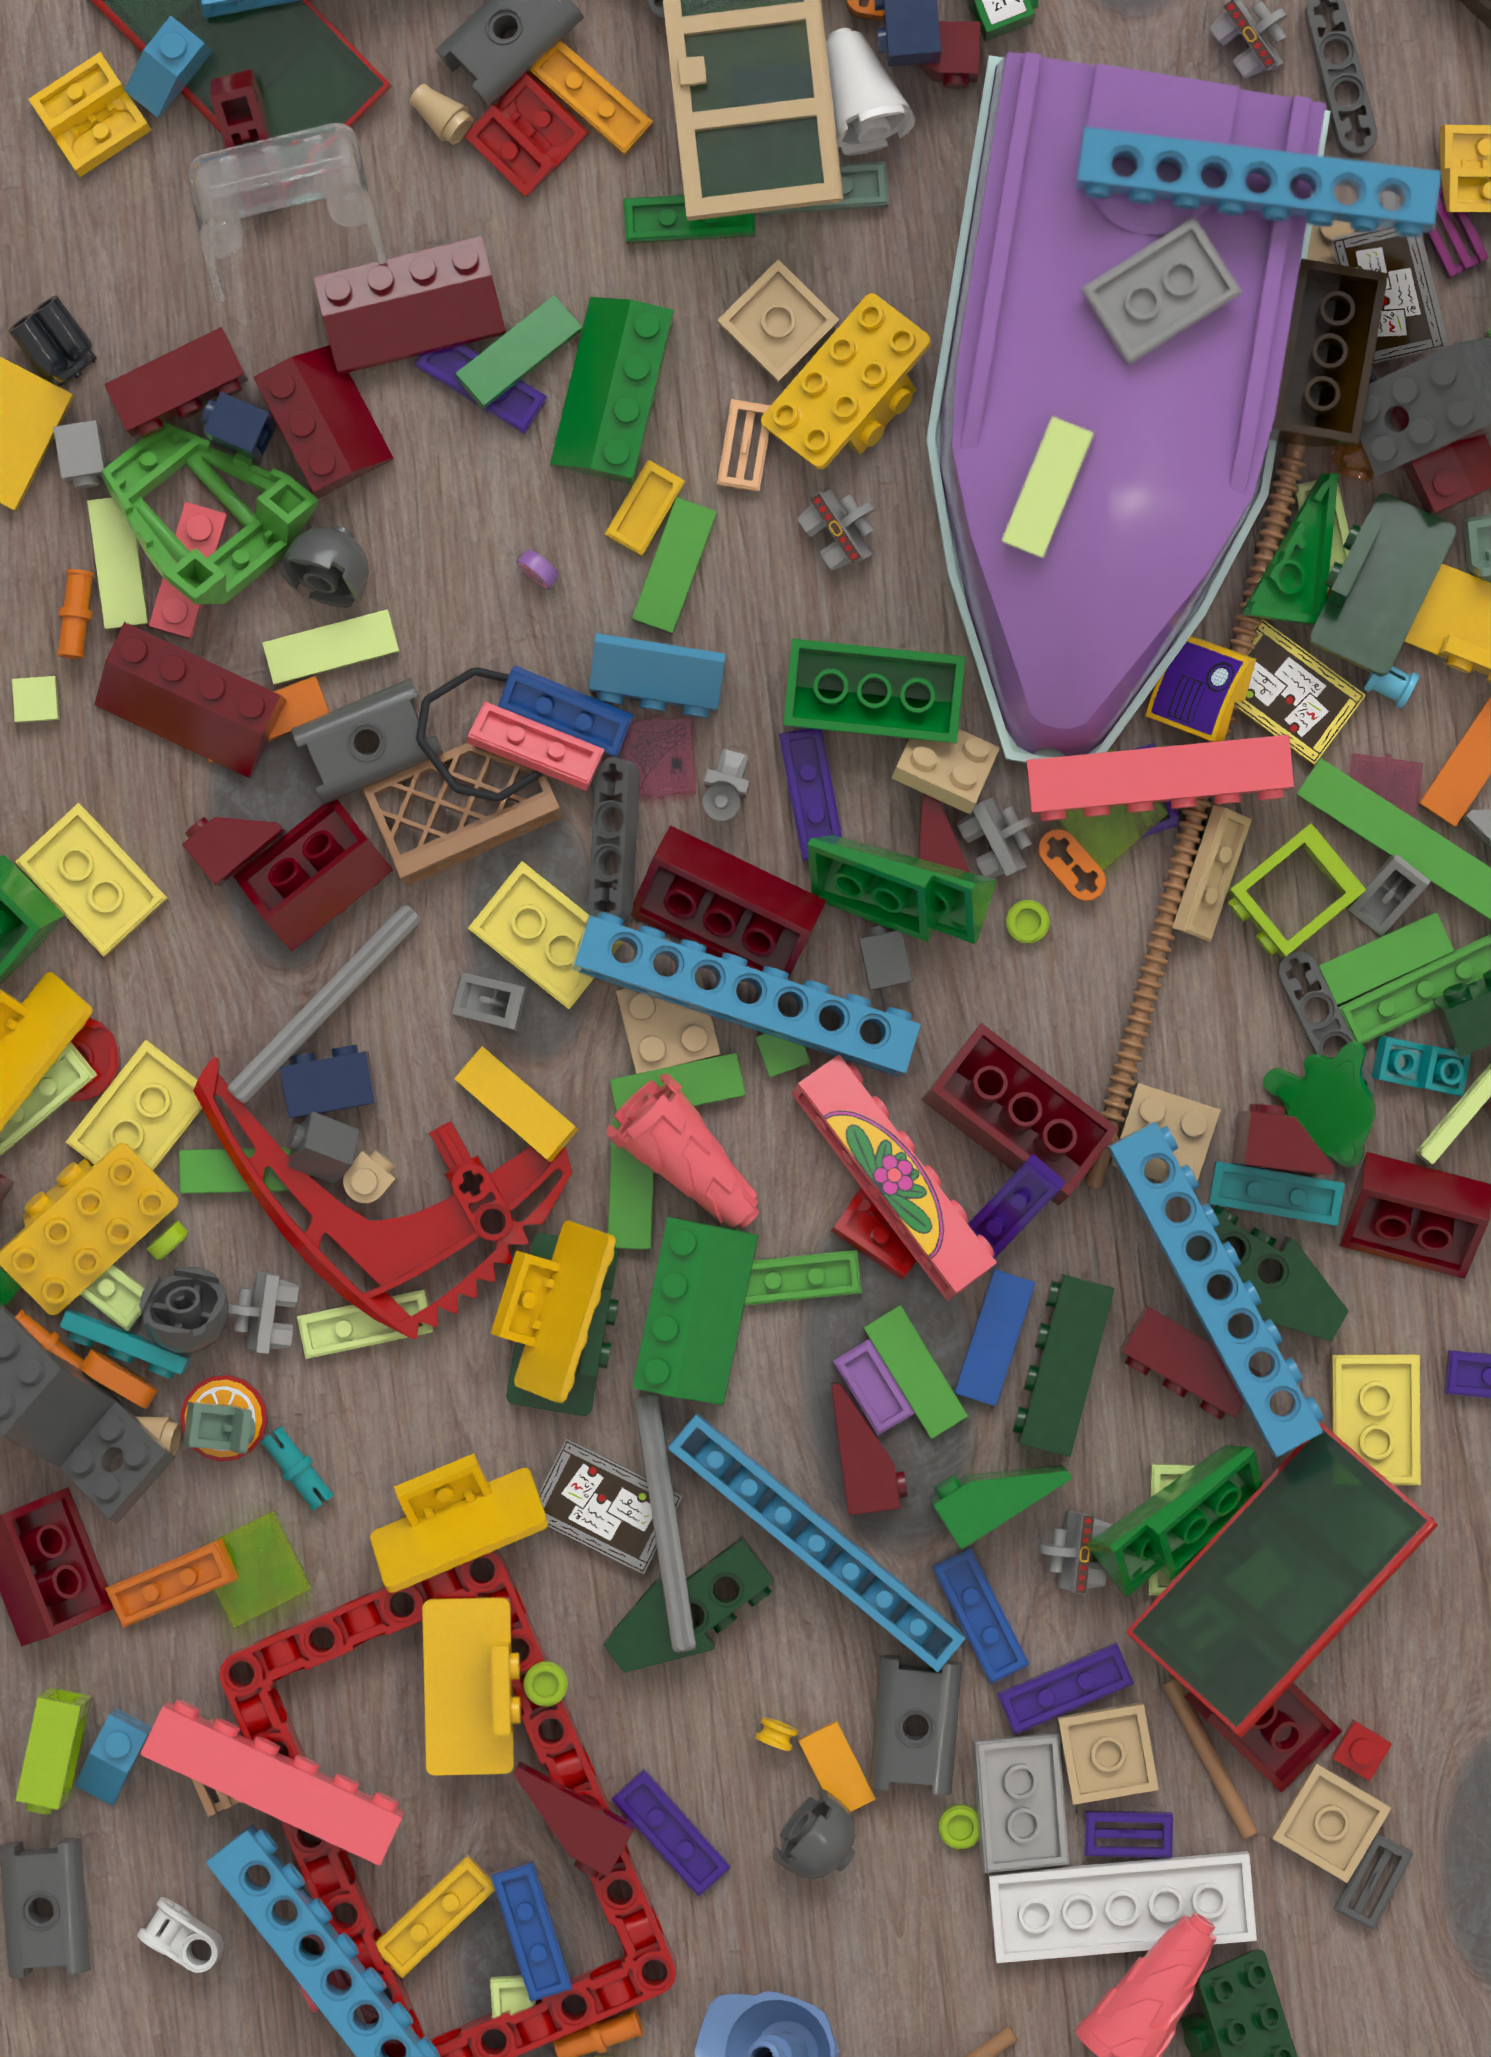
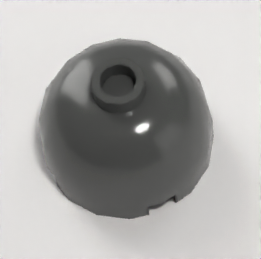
M332 526L331 528L318 527L305 530L294 539L279 566L281 576L290 586L297 590L301 583L303 586L314 590L310 593L309 598L333 607H351L354 600L358 603L369 576V564L366 553L360 544L354 540V535L349 530L340 526Z
M179 1267L173 1269L174 1275L161 1280L159 1275L152 1279L142 1292L139 1306L145 1328L149 1336L159 1346L176 1354H192L205 1350L218 1340L227 1325L229 1305L225 1289L213 1272L200 1267Z
M824 1789L818 1791L822 1797L821 1799L816 1801L809 1797L794 1812L780 1833V1836L786 1840L782 1850L774 1846L772 1851L773 1860L802 1878H821L829 1875L835 1869L840 1872L849 1865L855 1855V1850L851 1848L856 1837L855 1821L851 1812L839 1799Z

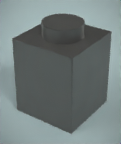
M883 925L866 929L867 937L860 938L859 945L869 991L912 982L913 979L903 933L899 931L893 932L891 928Z
M312 1111L300 1125L294 1124L288 1135L286 1147L291 1149L288 1167L335 1184L353 1164L359 1129Z

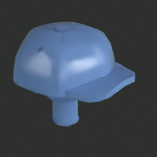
M765 1991L758 1995L731 1993L718 1996L709 2004L694 2052L695 2057H839V2043L834 2036L827 2014L817 2006L778 1992Z

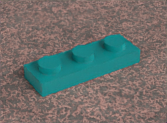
M1215 1161L1208 1203L1338 1226L1345 1183Z
M73 1309L65 1312L60 1324V1328L70 1331L68 1339L92 1347L94 1341L110 1347L109 1355L132 1363L134 1357L150 1363L148 1370L173 1379L175 1373L180 1375L186 1373L192 1359L190 1355L173 1353L162 1348L152 1340Z

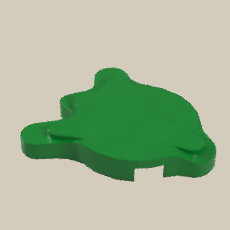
M1356 1041L1345 1044L1335 1057L1310 1054L1303 1062L1305 1076L1299 1077L1281 1068H1273L1263 1078V1086L1283 1102L1288 1116L1296 1117L1324 1155L1332 1157L1336 1162L1345 1167H1353L1363 1159L1365 1155V1142L1376 1118V1106L1372 1093L1366 1086L1362 1074L1366 1050L1361 1043Z

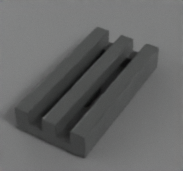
M1377 1833L1350 1880L1345 1884L1333 1907L1334 1910L1374 1930L1413 1852ZM1378 1846L1384 1847L1353 1908L1348 1907ZM1392 1853H1395L1399 1857L1367 1917L1361 1913Z

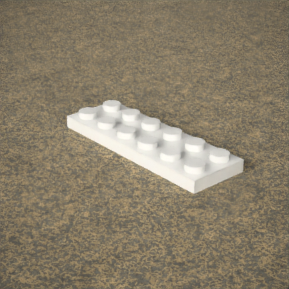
M1248 1851L988 1873L996 1963L1150 1950L1161 1936L1172 1928L1183 1915L1191 1917L1194 1912L1208 1919L1216 1927L1212 1932L1216 1937L1214 1944L1257 1941L1250 1855Z

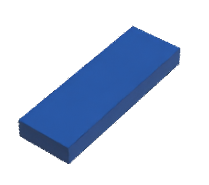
M516 665L510 671L498 707L603 748L605 753L614 757H618L634 717L631 713Z
M993 1269L954 1393L993 1406L997 1405L1036 1282Z
M971 1547L933 1565L932 1568L990 1683L992 1684L1030 1665Z
M534 1861L493 1873L491 1878L530 2002L572 1989L573 1985Z

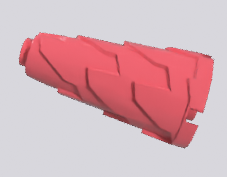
M669 1074L659 1075L660 1080L665 1084L661 1087L653 1080H650L636 1091L616 1112L613 1117L621 1125L618 1130L612 1125H608L607 1136L619 1149L624 1148L642 1164L650 1167L688 1198H692L721 1224L724 1222L728 1227L732 1228L737 1225L740 1228L748 1226L759 1213V1209L756 1207L758 1204L756 1191L729 1160L724 1148L706 1127L699 1112L680 1090L682 1086Z
M1196 1912L1191 1917L1183 1915L1172 1928L1161 1936L1144 1957H1139L1115 1988L1108 1989L1087 2017L1079 2023L1075 2033L1083 2044L1098 2057H1162L1175 2035L1177 2022L1193 1997V1987L1209 1959L1212 1946L1216 1941V1937L1212 1933L1216 1927L1208 1919Z

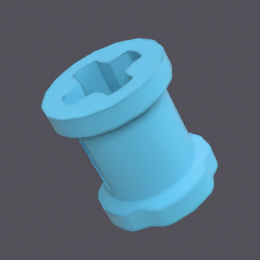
M1392 666L1386 676L1381 677L1370 672L1363 689L1368 692L1374 690L1394 700L1395 706L1402 709L1409 699L1420 675L1415 672L1409 675Z

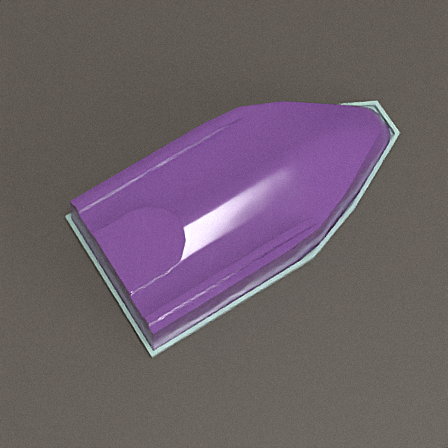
M1007 52L1003 58L990 55L988 57L926 436V446L947 576L1005 760L1026 763L1027 760L1107 752L1205 617L1269 495L1277 441L1269 440L1276 413L1299 266L1302 258L1307 259L1312 225L1306 223V217L1289 215L1286 221H1274L1262 218V212L1244 210L1243 215H1227L1217 212L1218 206L1200 204V208L1197 210H1186L1174 207L1172 200L1155 199L1154 204H1139L1130 202L1128 200L1129 195L1111 193V197L1108 199L1085 196L1084 189L1075 188L1084 127L1324 156L1331 112L1325 110L1326 103L1311 101V98L1294 95L1291 98L1239 89L1240 86L1098 63L1096 65L1045 58L1041 57L1042 54L1025 52V54ZM1117 158L1111 163L1112 170L1120 177H1130L1135 173L1134 164L1127 158ZM1163 163L1156 167V174L1163 182L1173 183L1180 177L1178 169L1172 164ZM1206 169L1200 173L1201 181L1205 186L1215 189L1224 185L1223 176L1219 171ZM1252 174L1245 178V185L1250 192L1263 194L1268 191L1267 181L1262 176ZM1295 180L1290 183V191L1297 199L1305 200L1312 197L1311 186L1306 181ZM1195 217L1242 293L1132 364L1127 365L1080 290L1088 283ZM1053 416L1091 431L1094 435L1044 558L1004 543L1002 539Z

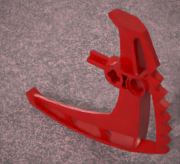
M217 1057L211 1059L206 1065L193 1090L211 1126L254 1197L281 1234L306 1263L343 1298L372 1319L412 1339H417L420 1322L433 1327L438 1326L439 1307L457 1314L459 1294L477 1298L476 1280L482 1279L494 1282L495 1262L513 1263L508 1245L528 1244L523 1226L540 1225L545 1221L572 1174L566 1146L552 1162H549L531 1145L488 1174L479 1156L471 1157L455 1126L450 1121L436 1128L429 1135L449 1169V1172L444 1175L454 1194L440 1203L413 1214L370 1221L338 1201L308 1174L288 1167L289 1155L258 1123L244 1104L239 1102L229 1092L228 1084L219 1074L220 1060ZM216 1095H220L253 1143L255 1153L252 1157L248 1158L233 1134L215 1100ZM267 1166L274 1170L292 1194L312 1215L311 1224L305 1232L292 1219L263 1181ZM561 1170L562 1177L543 1202L524 1221L517 1222L513 1220L510 1212L531 1195L554 1171ZM472 1171L474 1177L481 1174L484 1182L479 1185L481 1193L476 1196H472L470 1191L463 1194L459 1187L465 1182L463 1175ZM497 1209L504 1214L506 1224L500 1233L488 1234L482 1229L480 1224L481 1217L487 1210ZM327 1233L380 1287L363 1293L320 1250L323 1234ZM479 1237L488 1241H496V1250L464 1280L440 1299L412 1316L386 1292L434 1267Z

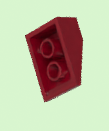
M1244 1635L1202 1679L1241 1713L1277 1675L1280 1669ZM1294 1683L1289 1686L1242 1738L1234 1735L1232 1730L1192 1693L1188 1692L1184 1696L1200 1715L1281 1793L1342 1732Z

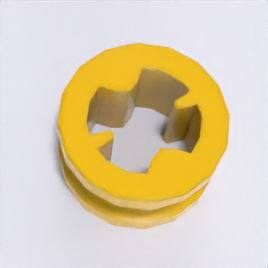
M762 1717L760 1723L763 1724V1729L760 1732H756L755 1738L775 1748L791 1751L793 1745L790 1744V1739L792 1736H797L798 1729L781 1721Z

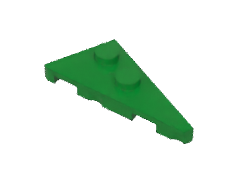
M1320 474L1243 609V616L1315 625L1327 601L1328 587L1324 584L1330 570L1338 474Z

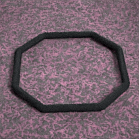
M479 667L470 668L424 697L421 703L416 740L419 747L454 792L495 802L503 801L544 774L533 771L500 793L462 786L457 783L425 740L431 702L474 676L507 682L509 674Z

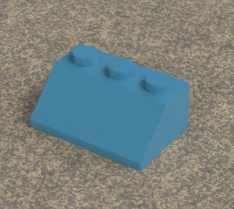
M596 633L589 691L590 693L598 694L597 700L608 704L622 705L623 698L640 700V708L665 712L666 705L683 707V715L707 719L709 712L718 713L726 654Z

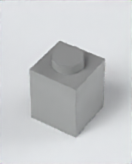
M97 420L53 427L61 479L67 484L73 483L75 489L91 488L100 485L99 479L102 478V470L108 466L102 426Z

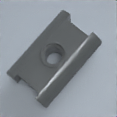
M488 0L435 51L453 72L461 66L475 80L471 86L479 98L490 107L582 21L584 16L571 0H561L560 2L558 0ZM517 29L514 36L509 39H502L505 32Z
M411 678L291 729L297 747L307 744L323 781L322 784L316 786L323 804H327L429 760L416 740L419 717L411 699L418 697L419 694ZM370 729L376 732L380 740L376 751L373 753H363L357 748L355 737L359 731ZM425 733V740L436 755L443 754L437 736L434 735L427 738Z
M882 1655L879 1662L869 1787L888 1791L889 1782L932 1786V1795L952 1794L962 1663L948 1660L942 1669L937 1672L929 1667L899 1665L900 1656ZM914 1714L923 1716L928 1722V1729L923 1734L917 1736L909 1734L903 1726L905 1719Z
M64 1838L57 1843V1848L24 1850L23 1841L1 1844L0 1865L9 1977L25 1978L33 1971V1968L67 1966V1975L90 1971L81 1838ZM39 1897L46 1898L53 1904L54 1914L52 1917H44L37 1911L36 1900Z

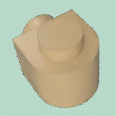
M377 1150L371 1155L366 1151H362L344 1174L343 1185L346 1193L351 1199L360 1203H370L379 1200L398 1179L391 1173L395 1165Z

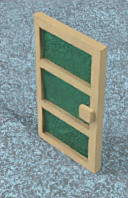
M663 0L687 220L844 201L821 0Z

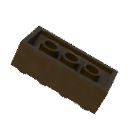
M1301 259L1276 413L1269 440L1308 447L1352 446L1359 444L1388 273Z

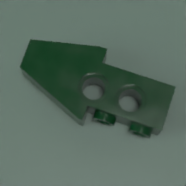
M1216 1205L1213 1211L1220 1226L1214 1230L1221 1243L1230 1236H1235L1241 1241L1243 1247L1242 1254L1239 1257L1241 1265L1235 1267L1243 1283L1250 1280L1262 1301L1261 1304L1256 1306L1262 1319L1265 1321L1271 1319L1275 1324L1332 1341L1349 1310L1295 1239L1286 1236L1277 1250L1273 1247L1276 1242L1275 1238L1256 1227L1252 1229L1251 1233L1244 1231L1235 1225L1239 1219L1237 1216ZM1197 1235L1189 1239L1186 1245V1252L1189 1258L1198 1261L1207 1255L1209 1245L1203 1236ZM1267 1258L1275 1259L1280 1266L1278 1278L1271 1283H1264L1258 1275L1260 1263ZM1216 1275L1229 1283L1228 1279L1224 1275Z
M741 1536L686 1578L689 1603L699 1605L704 1611L703 1620L699 1624L693 1625L696 1642L695 1649L686 1652H674L672 1648L661 1576L653 1582L604 1640L603 1645L624 1673L712 1651L715 1648V1642L707 1632L712 1628L716 1633L721 1632L737 1619V1616L734 1614L735 1610L746 1602L753 1607L772 1592L768 1585L774 1582V1577L745 1538ZM731 1577L738 1583L739 1590L733 1598L722 1599L715 1594L713 1586L719 1578Z

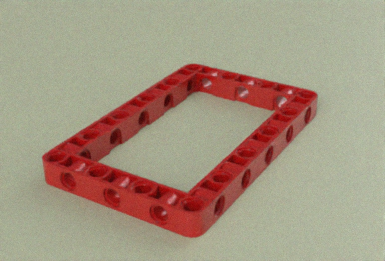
M498 1550L478 1557L487 1558L494 1564L495 1574L488 1580H480L474 1576L471 1570L472 1562L475 1560L473 1559L394 1593L388 1592L384 1586L237 1649L221 1665L219 1673L221 1685L243 1736L252 1741L258 1736L272 1742H281L288 1749V1757L294 1760L296 1755L306 1757L275 1685L276 1681L299 1670H308L348 1653L360 1644L383 1634L387 1636L422 1621L423 1604L429 1599L504 1597L509 1600L511 1606V1639L521 1638L529 1645V1655L520 1660V1679L512 1680V1689L515 1696L520 1697L521 1719L540 1763H544L551 1779L612 1811L564 1697L552 1706H540L533 1703L525 1693L524 1679L528 1670L534 1664L548 1661L506 1561ZM399 1592L411 1595L415 1602L414 1611L405 1615L396 1612L392 1607V1596ZM316 1627H327L332 1631L335 1638L332 1647L323 1649L315 1645L312 1640V1632ZM239 1661L249 1663L254 1669V1679L248 1683L236 1680L232 1672L234 1663ZM549 1718L557 1719L563 1725V1735L554 1740L545 1738L539 1728L542 1721ZM280 1820L313 1900L317 1897L325 1904L332 1915V1919L329 1921L339 1935L345 1932L353 1940L359 1950V1954L356 1956L366 1970L372 1967L381 1976L384 1983L391 1990L392 1998L390 2001L393 2005L396 2002H400L413 2019V2024L410 2027L422 2039L425 2033L401 1977L382 1958L377 1948L376 1940L382 1936V1933L347 1851L325 1840L315 1843L308 1842L302 1837L299 1828ZM627 1844L609 1877L600 1872L597 1877L589 1876L610 1925L614 1926L619 1936L624 1956L571 1978L572 1989L536 2000L535 2005L516 2011L513 2015H511L510 2010H507L501 2015L492 2018V2013L429 2039L441 2057H517L661 1995L671 1988L676 1977L677 1964L675 1956ZM623 1879L630 1883L633 1892L626 1899H616L609 1893V1884L614 1880ZM343 1902L350 1903L357 1910V1919L349 1923L340 1921L335 1915V1906ZM649 1960H659L664 1963L667 1972L662 1978L655 1980L648 1978L644 1974L642 1967ZM344 1970V1973H345V1975H346V1977H347V1980H348V1982H349V1984H350V1986H351V1985H352L351 1976L349 1975L348 1972H346V1971ZM572 1994L580 1995L586 2001L587 2007L581 2013H570L563 2006L562 2001L564 1998ZM370 2004L359 2006L367 2024L375 2023L379 2020V2013L374 2006ZM490 2029H498L504 2033L507 2042L500 2048H491L484 2042L483 2034ZM389 2039L383 2043L384 2051L390 2057H403L406 2054L405 2045L397 2039Z

